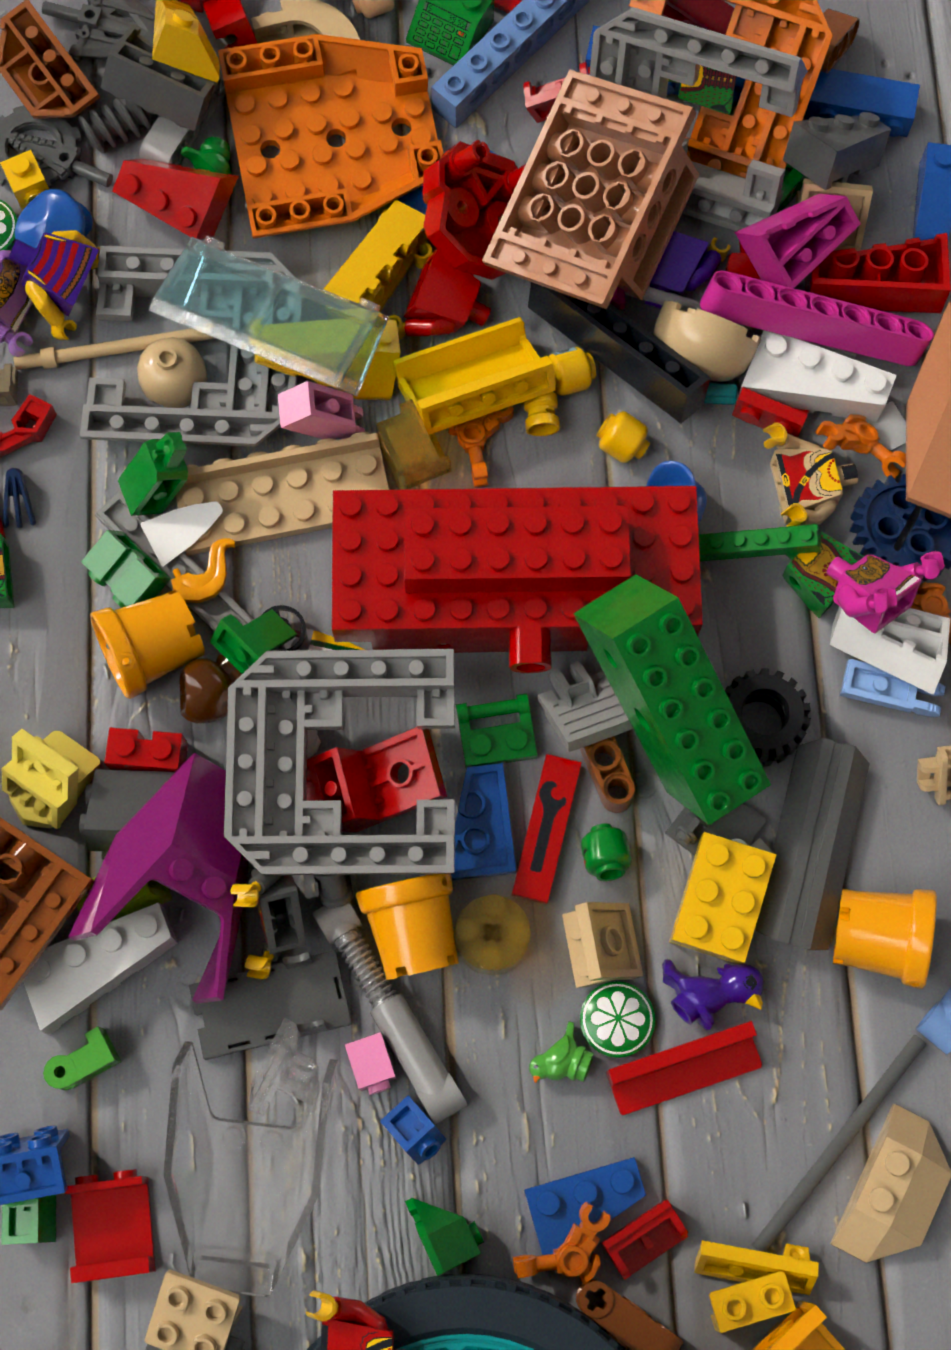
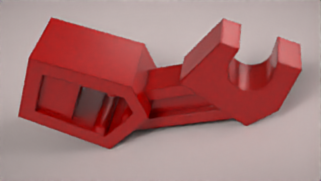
M31 394L28 395L11 419L14 429L4 434L0 432V458L31 442L43 441L57 415L51 404ZM30 419L36 422L33 428H26L25 426Z

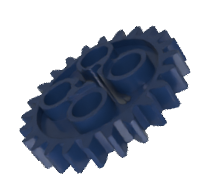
M906 474L901 476L898 483L892 475H889L885 483L878 479L872 488L866 487L862 496H859L850 516V519L854 522L849 530L857 534L852 542L853 545L864 546L860 552L862 556L874 555L901 567L916 562L922 565L921 556L936 551L942 553L944 569L949 570L951 567V518L921 507V511L900 550L896 551L894 545L913 510L918 505L906 501ZM880 530L885 531L889 536L883 534ZM912 547L918 548L921 552L914 550ZM942 569V570L940 571V573H939V575H938L937 577H939V576L941 575V573L943 572L944 569ZM924 576V577H923V581L925 582V581H927L928 579L925 578V576Z

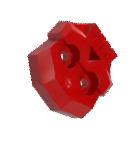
M480 140L474 141L471 145L461 141L442 154L441 159L424 170L423 200L427 204L423 226L427 238L454 269L493 280L507 273L486 266L482 259L525 165L517 168L514 160L491 153L488 145L483 141L480 143Z

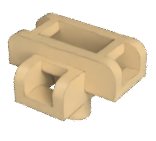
M951 746L937 747L935 757L918 759L917 784L922 791H935V800L938 805H945L946 800L951 799V790L947 791V787L951 786Z

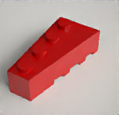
M948 233L936 234L934 239L921 241L919 237L906 239L904 244L887 246L886 243L874 244L871 249L857 251L855 248L832 251L804 278L805 291L880 311L941 314L951 291Z

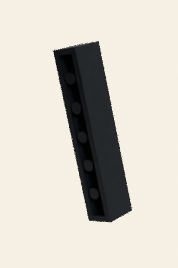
M531 282L528 301L529 309L587 353H590L592 357L680 424L704 406L711 377L613 304L609 303L608 308L604 309Z

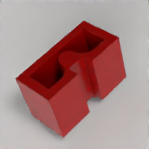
M109 727L104 763L110 770L176 772L187 760L188 742L182 733L153 731L152 740H148L143 737L139 730Z

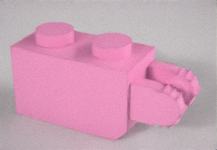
M306 381L278 394L280 425L283 429L320 439L332 438L335 440L338 438L347 439L355 433L365 432L364 428L357 426L355 420L363 417V409L353 404V394L310 381Z

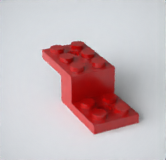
M416 727L363 750L335 747L307 759L306 801L341 800L343 832L356 833L417 809V800H440L448 797L429 729H417ZM405 763L409 768V777L404 783H401L398 779V770Z

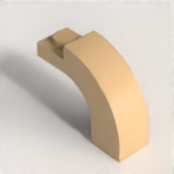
M280 0L281 11L266 12L251 18L253 32L258 43L312 34L360 40L355 27L342 12L319 0Z

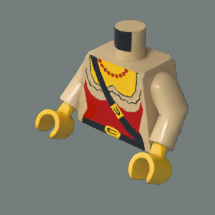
M774 423L763 429V432L771 436V438L764 441V447L766 449H771L775 446L778 448L774 451L770 466L784 523H789L786 527L818 524L819 526L836 510V506L843 495L842 487L858 483L856 466L854 463L836 466L832 450L821 448L817 444L790 435L782 424Z

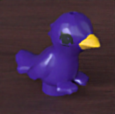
M665 959L662 964L663 983L675 989L677 995L671 1001V1005L678 1016L687 1024L691 1025L697 1020L706 1031L710 1030L714 1024L712 1015L721 1010L726 1004L733 1002L745 1003L762 1010L763 1001L761 995L764 990V979L760 971L752 965L725 964L724 968H717L718 973L722 977L715 979L705 976L685 975L676 968L670 959Z

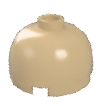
M174 337L159 339L148 345L140 355L137 365L139 385L147 399L168 408H182L191 404L193 383L207 382L208 379L205 362L195 346L186 340Z

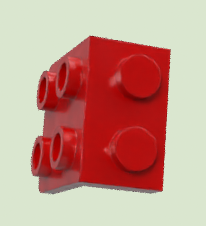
M743 387L732 416L763 429L774 423H780L785 427L788 434L798 438L810 410L789 407Z

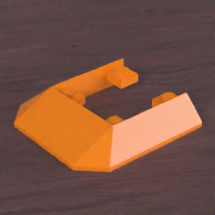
M631 0L629 6L663 16L668 0ZM723 0L736 5L726 32L727 36L800 57L808 72L803 78L797 110L792 117L760 108L759 101L762 84L747 79L745 80L733 116L701 106L691 137H685L689 139L687 155L693 162L746 178L748 166L753 159L785 169L787 163L783 160L793 123L794 121H803L833 35L817 0Z

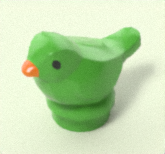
M568 1021L564 1036L545 1053L535 1056L529 1064V1071L533 1076L534 1083L545 1078L559 1081L565 1077L572 1081L577 1079L584 1082L590 1070L594 1053L587 1051L584 1046L578 1047L576 1045L574 1022Z

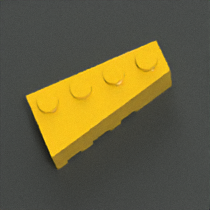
M395 200L388 209L383 210L375 226L322 290L327 321L376 319L414 262L413 255L420 253L419 245L428 241L423 226L425 214L398 200Z

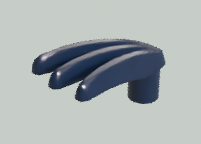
M11 468L5 474L4 528L9 526L10 496H13L17 528L23 527L20 495L23 497L30 524L33 526L36 524L23 472L18 468Z

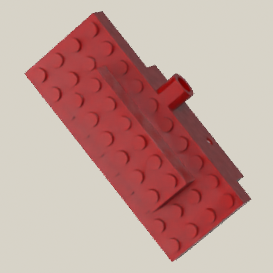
M696 486L333 490L332 633L335 642H371L373 650L454 649V653L509 652V668L511 671L518 673H541L552 668L551 652L587 651L588 641L573 613L635 574L677 596L697 636H699L703 621Z

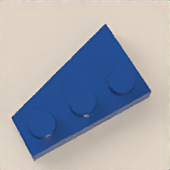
M503 763L473 766L466 769L455 822L454 874H451L452 881L516 873Z
M635 1157L524 1190L542 1255L554 1254L553 1249H558L564 1243L573 1223L580 1224L579 1210L585 1202L593 1206L588 1216L589 1221H598L603 1211L610 1214L611 1221L646 1196Z

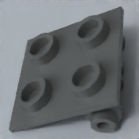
M743 803L711 825H708L684 807L665 834L695 856L700 837L704 832L729 840L742 839L749 845L768 820Z

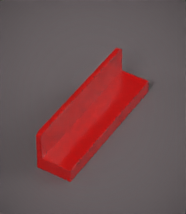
M749 1021L607 1070L606 1075L619 1113L626 1115L760 1069L762 1062L753 1040L757 1036L753 1022Z

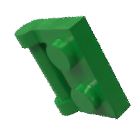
M527 693L516 695V699L472 706H467V703L456 704L466 769L473 766L504 764L537 758ZM513 713L519 714L520 722L473 730L470 728L469 720Z

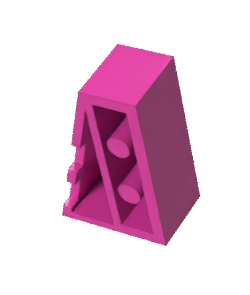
M820 193L734 233L761 280L795 288L861 223L847 196Z

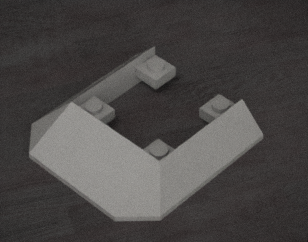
M632 7L594 31L589 75L666 99L669 79L693 86L698 80L701 65L762 84L759 107L792 117L797 110L802 81L808 71L800 57ZM687 138L684 139V142L682 144V148L684 149L686 154L689 143V139ZM753 159L748 166L746 178L692 161L700 175L682 214L734 231L741 230L776 214L784 193L781 188L785 169Z
M100 245L97 271L99 292L96 315L98 320L133 322L135 297L201 299L200 324L233 326L228 383L194 382L191 408L124 406L126 393L124 379L89 377L87 404H83L80 438L87 440L146 442L151 439H161L168 432H180L182 441L185 444L257 447L281 427L278 394L295 387L297 376L293 377L255 363L252 329L263 326L301 324L304 288L300 281L271 252Z
M454 649L266 651L228 687L224 837L262 875L454 874L456 845L455 799L417 800L416 835H342L341 800L306 801L308 730H343L344 697H417V729H455Z

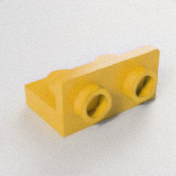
M782 1271L709 1293V1299L714 1312L710 1316L715 1331L719 1333L796 1311L786 1275Z

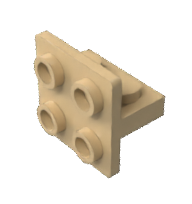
M169 1269L163 1278L145 1336V1343L162 1350H225L228 1338L239 1321L243 1308L239 1305L241 1296Z

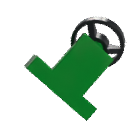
M278 605L267 609L261 616L244 626L232 614L227 615L220 620L210 643L243 674L266 651H296L299 649L306 638L307 630L305 621L297 610L289 606ZM279 611H288L295 614L301 621L302 632L293 629L289 621L280 616ZM295 637L300 638L299 641L289 649L275 650Z

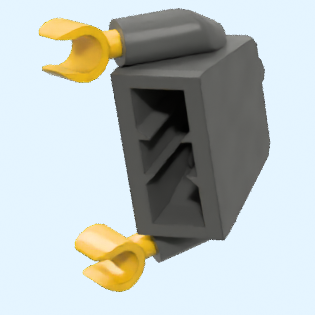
M253 869L250 872L251 879L249 884H233L230 892L231 894L238 895L233 907L257 906L266 944L262 948L263 956L248 955L245 968L249 969L247 977L267 979L271 971V961H276L285 950L305 946L306 939L298 892L292 875H262L257 869Z

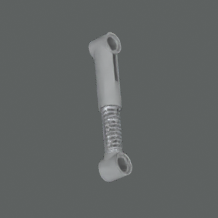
M347 903L335 908L323 906L314 911L312 914L329 944H335L339 948L338 951L343 952L342 957L346 958L345 963L349 964V969H353L352 974L357 975L355 980L360 981L358 986H363L362 992H367L365 997L370 998L369 1003L373 1004V1010L370 1012L372 1018L397 1057L433 1123L437 1125L468 1106L450 1073L447 1072L424 1033L421 1024L402 993L394 994L396 990H391L393 984L388 985L387 982L389 980L384 978L385 973H381L382 967L378 968L377 966L379 961H374L376 956H371L372 950L367 949L369 944H364L366 939L362 938V931H360L362 924L351 904Z

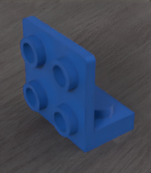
M53 1125L36 1129L32 1136L20 1138L19 1133H9L0 1136V1205L66 1192L67 1183L61 1149L70 1137L68 1129L58 1130L57 1126Z

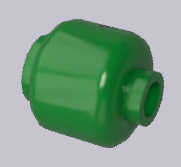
M607 823L593 826L590 830L591 832L582 838L580 844L587 872L597 877L600 881H612L621 878L632 863L626 833Z

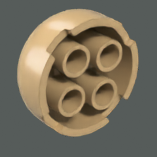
M664 301L655 324L654 336L711 377L710 381H729L739 377L749 368L760 344V336L746 337L748 329L732 321L698 308L697 310L687 308V311L680 310V303Z

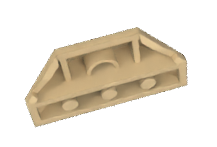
M896 1104L892 1105L831 1240V1245L865 1263L922 1245L951 1178L950 1167L929 1121Z

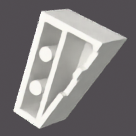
M839 606L833 622L830 645L934 695L947 663L950 618L909 608L874 634L855 618L848 617Z

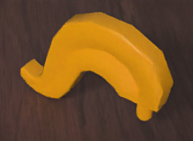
M222 538L214 542L209 552L208 568L202 574L186 573L181 575L178 568L173 569L175 576L174 579H171L173 590L179 591L186 603H202L215 598L225 587L227 578L225 552L227 548H235V541L230 538Z

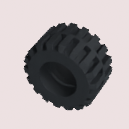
M761 668L759 674H755L754 669L746 671L744 677L741 678L738 675L733 679L731 685L725 689L759 761L762 762V767L771 766L773 761L780 763L788 755H792L807 734L806 730L810 726L811 718H808V714L811 711L810 703H804L807 695L803 689L799 691L795 689L798 682L792 677L787 682L782 679L785 673L778 670L775 675H769L768 668ZM756 701L771 705L781 717V730L770 735L754 732L744 722L742 717L743 706Z

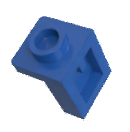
M409 1095L380 1120L383 1126L418 1165L436 1155L440 1146L446 1141L445 1136Z

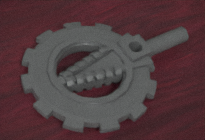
M24 105L14 108V113L7 117L0 116V162L10 158V146L20 154L32 150L49 189L52 188L51 184L58 179L65 181L67 178L73 179L75 174L106 187L112 184V174L81 162L82 149L77 147V142L81 141L82 138L78 127L72 128L69 124L72 121L71 117L34 119ZM31 129L45 130L53 135L55 141L46 138L41 139L32 135L27 136L22 132ZM0 164V184L3 186L5 183L9 184V181Z

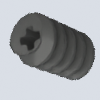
M116 98L113 100L114 111L106 104L101 105V116L91 109L88 112L89 122L82 115H78V119L92 147L95 146L101 153H104L105 141L113 148H116V136L119 135L127 143L129 142V130L137 137L141 136V125H144L150 131L153 126L151 113L125 100L126 105L124 106Z

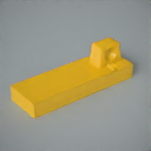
M702 1240L695 1259L694 1273L745 1282L782 1271L786 1275L791 1292L810 1295L818 1278L819 1262L810 1261L808 1247L788 1243L785 1245L783 1254L777 1255Z

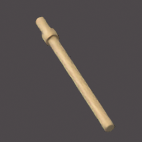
M218 324L58 350L55 347L42 348L40 353L27 354L20 357L14 356V365L16 370L43 366L44 369L59 367V363L145 350L148 345L159 339L174 337L191 343L220 338Z

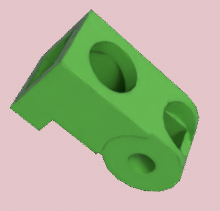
M97 1026L85 1033L88 1044L67 1056L57 1055L48 1060L43 1072L47 1084L55 1089L71 1090L121 1063L122 1061L106 1029Z

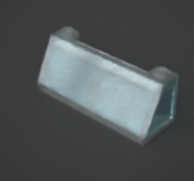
M206 236L204 241L191 237L154 295L149 311L358 396L389 319L379 312L380 305L361 298L358 304L224 250L225 243L212 237Z

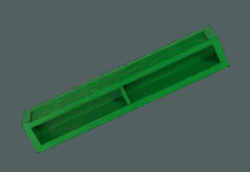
M818 524L699 534L700 562L821 552V530Z

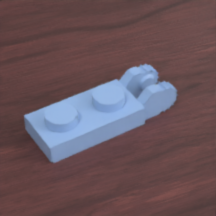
M849 659L846 663L840 696L908 713L912 711L918 715L938 717L941 713V707L915 699L918 691L931 696H943L946 686L938 683L935 693L932 695L866 662Z

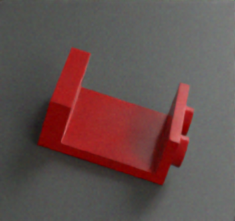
M137 1169L113 1172L114 1180L100 1182L98 1175L75 1177V1185L67 1186L64 1194L71 1195L76 1266L70 1267L71 1283L156 1272L148 1177L137 1176Z

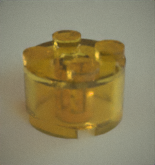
M491 894L473 900L462 910L455 926V942L460 958L471 970L485 975L506 974L514 970L526 956L531 935L530 924L524 911L514 901L497 894ZM485 930H500V942L496 943L493 939L486 942Z

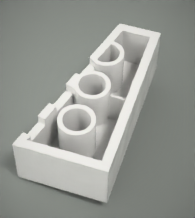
M763 330L760 344L750 363L739 395L744 387L789 407L810 410L809 413H814V411L828 412L832 416L847 418L850 414L862 415L866 417L867 421L877 422L887 403L897 375L800 339Z
M159 902L109 922L97 936L76 941L69 938L46 948L23 980L40 1031L51 1035L61 1028L62 1024L90 1007V1004L105 993L114 990L126 978L136 971L139 972L178 944L166 909Z

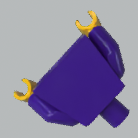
M674 231L649 284L650 287L682 296L686 291H695L712 277L719 264L726 259L731 247L730 244L727 245L726 249L721 250L715 246L718 240L716 237L712 239L709 246L707 241ZM646 300L644 302L645 305L660 310L663 306Z

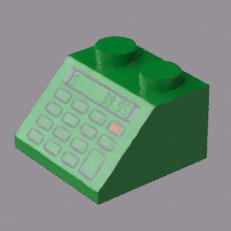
M419 0L406 36V43L416 48H422V51L454 66L485 36L494 21V0Z

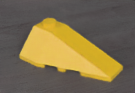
M156 0L152 60L218 83L220 61L190 5L178 0Z

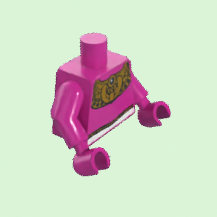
M936 551L926 553L920 558L922 565L916 562L901 567L874 555H866L853 565L840 557H836L827 569V575L838 581L833 596L834 602L843 609L848 617L855 618L875 634L912 606L924 576L927 579H934L944 569L942 553Z

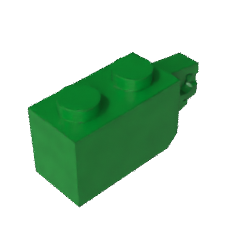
M168 432L161 439H151L144 442L119 477L118 483L131 516L162 514L188 480V469L183 459L187 447L182 441L180 432Z

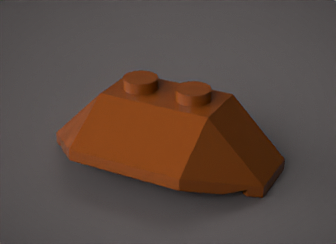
M24 0L1 18L0 73L34 119L75 117L100 98L98 92L29 0Z

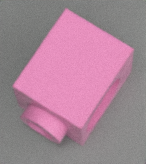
M381 1032L345 1044L360 1091L368 1089L369 1095H373L391 1088L389 1081L397 1078Z

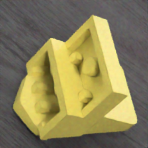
M21 729L12 736V760L1 768L2 791L9 795L10 802L23 825L41 828L54 827L58 829L76 806L77 799L85 790L87 784L94 778L95 769H100V759L61 731H53L47 737L41 739Z

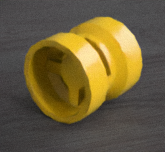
M550 392L523 402L524 410L528 413V417L525 420L527 434L532 436H548L560 430L559 417L555 414V410L558 408L556 393Z

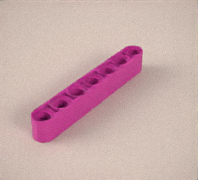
M722 270L716 271L713 274L700 300L702 310L737 324L905 366H915L934 338L932 329L925 323L915 319Z

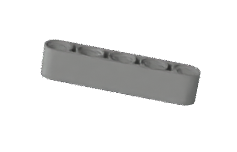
M214 34L209 41L218 59V50L234 43L237 37L229 34L225 38L216 39ZM221 65L218 83L215 82L206 115L196 130L193 131L180 127L173 121L159 116L142 142L139 152L140 159L144 158L177 165L182 163L185 157L181 155V150L184 147L193 146L226 95Z

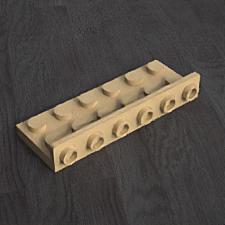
M358 432L347 439L335 440L327 438L318 441L315 445L305 447L290 445L284 447L279 452L268 454L262 451L249 454L247 458L237 460L222 458L214 461L211 465L200 467L197 465H186L188 480L176 494L178 509L217 501L223 510L213 525L192 546L185 550L187 556L210 552L211 545L222 538L233 539L236 546L332 528L333 490H389L378 433Z

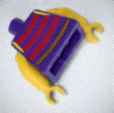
M77 230L54 231L51 234L43 233L37 248L17 239L8 257L27 267L21 284L25 287L26 294L37 310L51 325L52 336L58 340H69L64 333V327L68 330H76V323L73 320H64V315L69 317L90 269L98 268L100 247L96 248L93 242Z

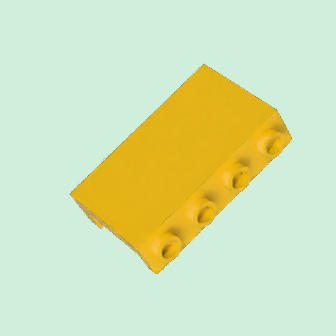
M521 317L393 361L398 388L426 436L556 391L553 363L548 355L539 357L526 337L524 321Z

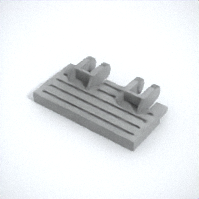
M579 661L570 663V673L576 684L570 686L559 668L550 670L549 675L552 685L561 700L557 699L552 690L539 694L538 700L545 710V716L568 753L633 729L603 671L589 676Z

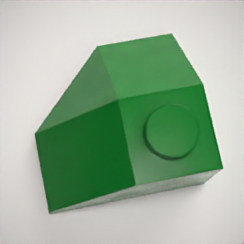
M414 1198L405 1201L410 1215L414 1218L417 1232L437 1276L481 1254L478 1245L484 1243L475 1221L467 1224L465 1218L461 1215Z

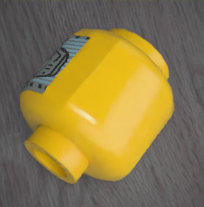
M572 347L553 352L548 356L554 368L555 393L565 396L589 389L592 379L596 377V366L590 353H585L580 347Z

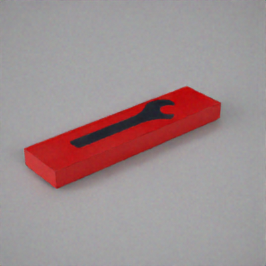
M546 754L511 896L548 904L582 762Z

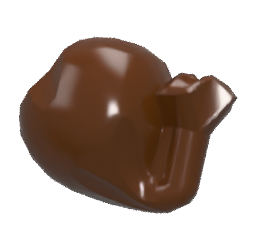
M222 654L217 656L216 662L204 658L188 663L180 671L181 715L193 723H211L228 716V687L242 674Z

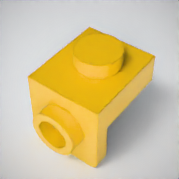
M32 150L0 162L22 211L38 194L49 190Z

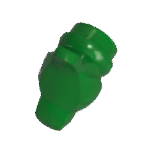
M209 137L205 139L199 150L188 146L181 150V155L189 159L195 169L231 174V168L228 163L230 160V146L221 138Z

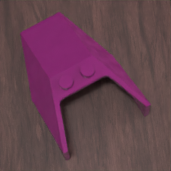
M194 753L115 835L68 938L76 941L97 936L148 881H157L215 912L220 918V936L192 999L197 1004L224 1000L243 907H233L238 895L231 894L230 890L233 884H246L249 861L224 837L226 770Z

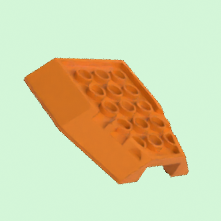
M312 34L218 50L253 239L354 222L423 186L424 170L441 159L442 154H444L441 140L437 138L428 94V75L422 48ZM398 124H405L411 131L406 136H398L394 134L392 129ZM333 135H340L346 141L340 147H332L327 143V140ZM267 146H275L280 150V153L274 158H266L261 154L262 150Z

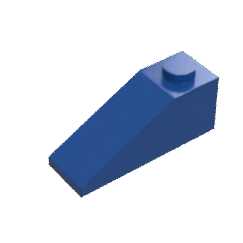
M928 142L919 162L913 238L919 237L922 241L934 239L936 234L948 233L949 241L951 229V145Z

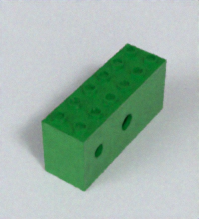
M635 574L573 613L669 795L706 824L711 825L771 785L677 596Z

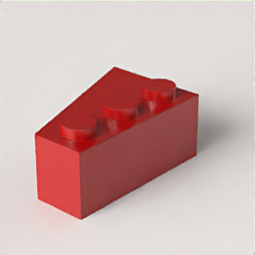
M144 158L124 160L112 192L194 240L214 237L239 176L188 168Z

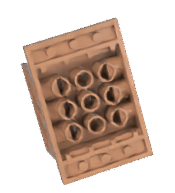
M569 69L482 262L488 267L604 309L608 308L617 287L642 300L700 175L682 148L684 139L696 115L694 108Z

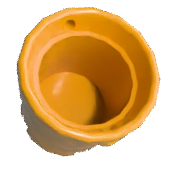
M176 589L116 610L108 607L90 613L91 623L107 664L118 686L128 699H132L146 691L147 684L189 661L205 655L200 634L196 635L193 626L195 623L193 616L179 591L176 592Z
M429 874L376 886L356 893V899L361 912L368 916L384 967L386 980L459 963L449 895L453 891L451 874Z
M842 889L833 964L850 966L898 978L906 986L923 989L926 986L934 941L937 911L936 891L916 889L912 894Z

